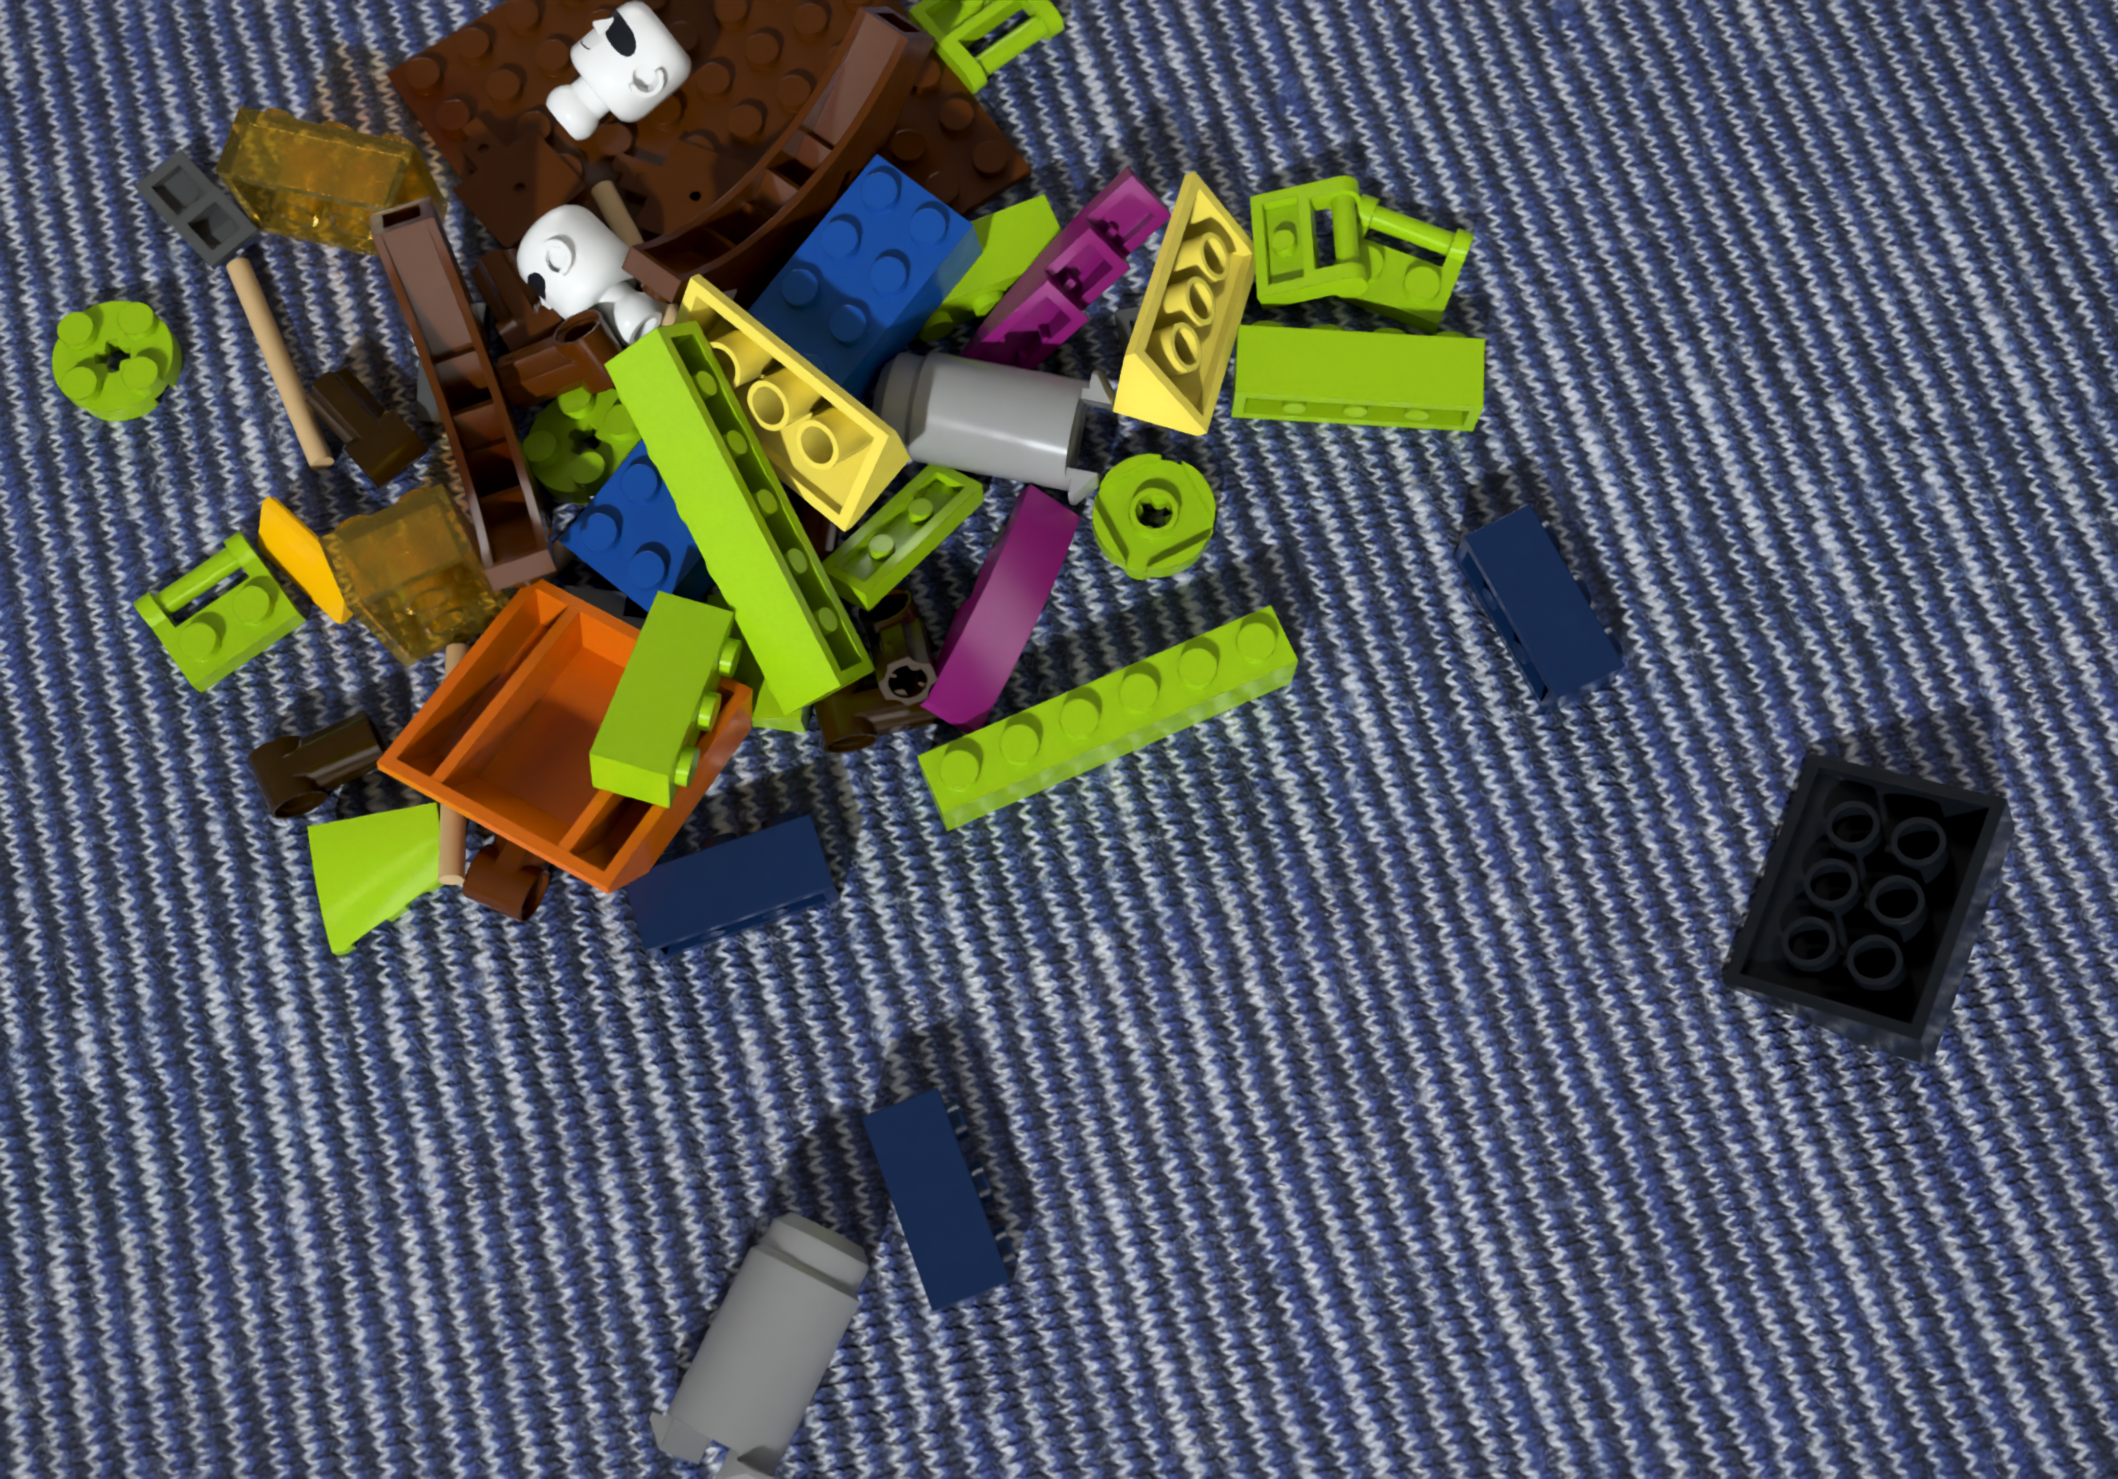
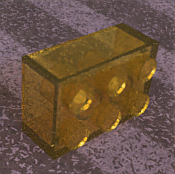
M239 107L215 170L259 231L376 257L380 256L371 237L369 215L431 196L441 223H443L448 208L444 196L416 145L406 138L392 133H384L380 137L360 133L336 121H324L323 124L300 120L290 113L276 108H268L263 112Z
M442 483L432 488L421 487L403 494L396 504L372 515L350 517L342 521L335 528L334 532L318 538L347 608L405 667L445 650L450 644L460 643L484 632L513 598L508 587L493 592L484 571L476 530Z

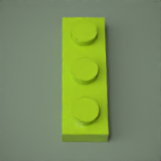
M931 464L926 466L821 563L837 595L869 612L984 502L983 484L952 468Z

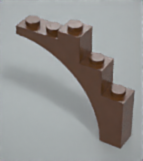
M888 6L859 7L844 40L814 91L789 126L757 164L719 200L689 222L651 241L632 245L622 269L642 282L641 288L647 295L663 303L674 304L682 301L690 277L700 274L740 307L754 304L766 289L787 242L791 239L809 236L827 215L846 173H849L850 170L864 169L876 154L881 155L936 38Z
M427 196L369 215L371 237L401 307L443 421L471 511L483 567L493 592L510 586L513 588H523L540 581L544 575L557 571L549 536L553 534L548 508L521 444L516 416L509 399L502 390L500 377L489 352L485 328L431 196Z

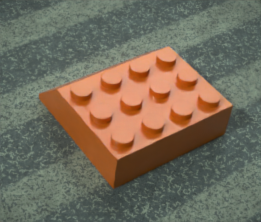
M541 579L533 585L518 590L376 763L378 769L599 890L610 894L644 876L651 870L752 729L753 689L732 678L722 676L716 693L721 694V704L715 725L711 732L700 731L694 746L700 749L695 776L689 787L679 785L670 809L592 787L589 752L641 630Z

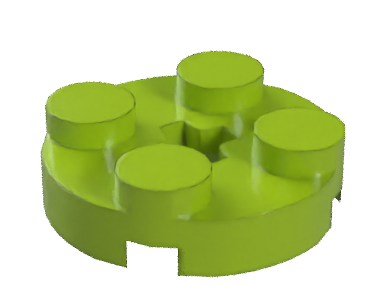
M109 301L100 303L83 312L69 313L58 324L57 334L59 339L55 343L52 355V370L55 381L62 392L77 407L86 410L94 417L105 421H127L141 417L159 405L156 398L164 392L168 384L173 389L180 377L182 352L177 337L153 310L142 302ZM122 350L124 353H130L129 359L120 361V370L112 372L105 364L107 358L116 351Z
M583 387L557 396L556 400L551 402L539 414L522 446L534 475L552 496L567 503L582 505L591 502L590 496H595L642 440V437L627 408L618 398L616 389L611 388L600 393H588ZM591 436H596L600 444L595 450L585 448L581 454H577L578 446L582 441Z
M1151 453L1130 457L1109 470L1100 484V490L1095 496L1092 512V528L1095 540L1103 554L1114 565L1122 568L1127 576L1133 579L1145 580L1150 577L1161 578L1175 575L1192 566L1209 547L1212 541L1215 519V498L1203 475L1196 468L1182 460L1181 465L1171 460H1162V455ZM1151 503L1156 510L1167 508L1170 514L1164 518L1163 527L1153 528L1151 525L1144 526L1139 522L1143 517V505Z

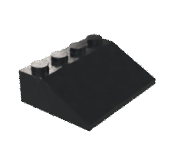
M1810 753L1722 982L1726 987L1858 1044L1931 1066L2015 832L2008 799Z

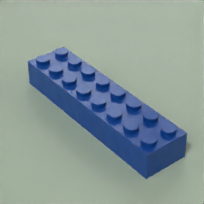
M876 154L749 308L747 313L856 400L861 402L877 383L884 364L905 349L983 252L972 223ZM643 439L558 540L648 613L658 591L698 602L714 583L695 540L677 512L676 504L660 472L647 454ZM778 479L785 493H787L790 487Z

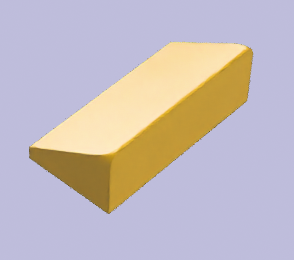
M268 496L262 502L258 533V548L260 552L336 623L340 625L346 623L374 596L371 593L373 591L371 587L275 496L273 498Z

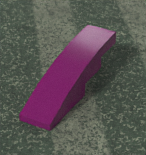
M1127 165L1035 259L995 306L958 356L1025 369H1035L1089 320L1085 308L1130 269L1126 257L1171 217L1168 206Z
M1032 484L1018 495L1001 541L988 551L971 597L957 609L935 665L937 681L931 686L928 692V699L920 703L921 707L966 734L982 728L1010 677L1045 605L1081 518Z

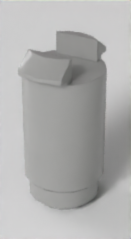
M936 351L930 352L926 356L900 352L888 360L881 369L874 394L872 412L898 433L912 461L1068 491L1069 504L1077 505L1097 489L1103 479L1096 472L1076 469L1084 434L1087 407L1089 405L1113 410L1116 394L1104 372L1098 369L1092 372L1091 380L1089 381Z
M793 1212L773 1218L761 1243L752 1246L745 1257L666 1415L652 1412L649 1418L659 1450L699 1464L710 1440L713 1439L730 1448L715 1479H781L774 1474L859 1304L857 1291L869 1269L864 1248Z

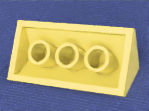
M1195 171L1184 176L1124 356L1113 412L1194 436L1207 434L1237 336L1238 324L1241 323L1255 277L1253 241Z
M700 274L690 277L674 324L697 320L777 478L842 531L849 530L911 459L898 433Z

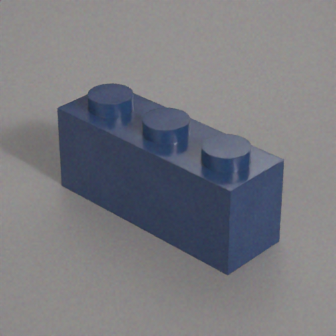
M1529 504L1464 535L1454 555V559L1541 711L1546 716L1609 685L1625 665L1621 660L1623 658V650L1616 634L1610 627L1606 625L1601 626L1590 607L1591 595L1585 581L1578 573H1570L1560 556V543L1555 530L1545 519L1539 520Z
M797 812L782 813L761 823L762 830L737 838L736 833H724L713 836L699 844L700 851L677 859L674 854H662L647 874L625 885L644 951L658 962L839 900L838 889L817 826L811 814L799 817Z
M937 1087L863 1116V1123L932 1312H942L1011 1284L1007 1269L1019 1263L1005 1226L994 1230L990 1226L983 1204L995 1199L981 1162L970 1166L966 1162L959 1141L971 1135L957 1098L944 1103Z

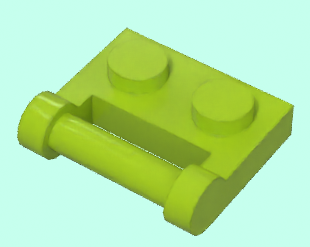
M922 0L908 10L910 21L936 38L932 49L959 77L972 95L987 85L988 76L1042 38L1051 40L1065 28L1060 13L1049 0ZM1021 9L1030 16L1028 20L977 56L973 57L966 50L970 45Z
M1345 175L1250 196L1257 298L1263 310L1331 295L1353 298L1367 291L1369 288L1367 268L1360 263L1355 207L1360 203V189L1356 178ZM1328 208L1332 210L1336 265L1320 268L1315 211Z
M1363 193L1360 197V203L1356 207L1360 263L1367 268L1369 288L1362 295L1353 298H1342L1337 295L1331 296L1435 334L1475 234L1460 228L1454 233L1380 206V199ZM1369 228L1447 256L1443 267L1365 239Z
M240 530L223 541L226 546L224 549L156 595L148 591L133 602L138 613L155 632L191 686L200 693H203L306 622L304 616L259 553ZM241 567L245 570L249 578L180 625L175 623L171 617L173 613Z

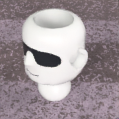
M626 2L605 19L594 20L592 22L594 28L574 44L570 52L572 63L581 76L571 85L556 87L547 97L546 106L576 141L591 137L598 128L599 120L609 111L621 121H639L677 91L690 76L692 62L688 54L644 2Z
M562 205L548 211L529 228L521 240L517 251V268L520 276L539 295L542 305L549 310L553 308L565 320L582 311L598 310L606 319L621 345L626 347L635 343L654 328L659 327L662 321V310L659 303L645 292H637L634 288L638 280L622 269L629 252V247L585 207Z

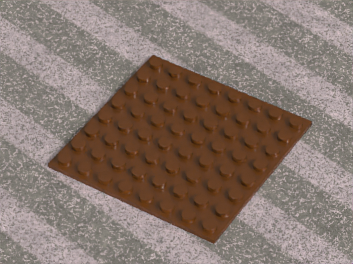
M507 0L387 72L386 75L461 181H464L478 170L459 149V146L469 139L462 131V127L472 119L478 117L506 148L530 129H535L587 185L586 190L566 205L585 207L610 229L591 193L592 188L602 181L613 182L634 223L647 199L645 196L618 187L623 174L612 171L610 168L617 153H623L662 167L674 140L678 139L755 166L778 140L814 91L844 40L859 7L888 6L909 21L910 19L909 14L898 0ZM626 2H644L688 54L692 62L690 76L677 91L639 121H621L609 111L599 120L598 128L591 137L576 141L546 106L547 97L556 87L571 85L581 76L572 63L570 52L573 45L594 28L592 24L594 20L605 19ZM931 47L880 156L965 218L1031 176V168L964 83ZM481 145L478 148V152L481 154H485L489 150L487 145ZM864 169L850 170L849 173H846L829 211ZM639 173L636 176L638 182H644L647 178L644 173ZM518 184L515 186V192L522 193L525 191V185ZM693 192L690 198L693 201H697L701 198V194ZM637 227L644 242L661 236ZM809 236L791 239L787 242L768 285ZM521 240L514 244L510 249L516 248V250L518 251ZM637 281L634 289L637 292H643L639 282ZM682 301L676 302V303L678 304L679 308H680V305H681V302H682ZM753 304L742 306L741 308L747 312Z

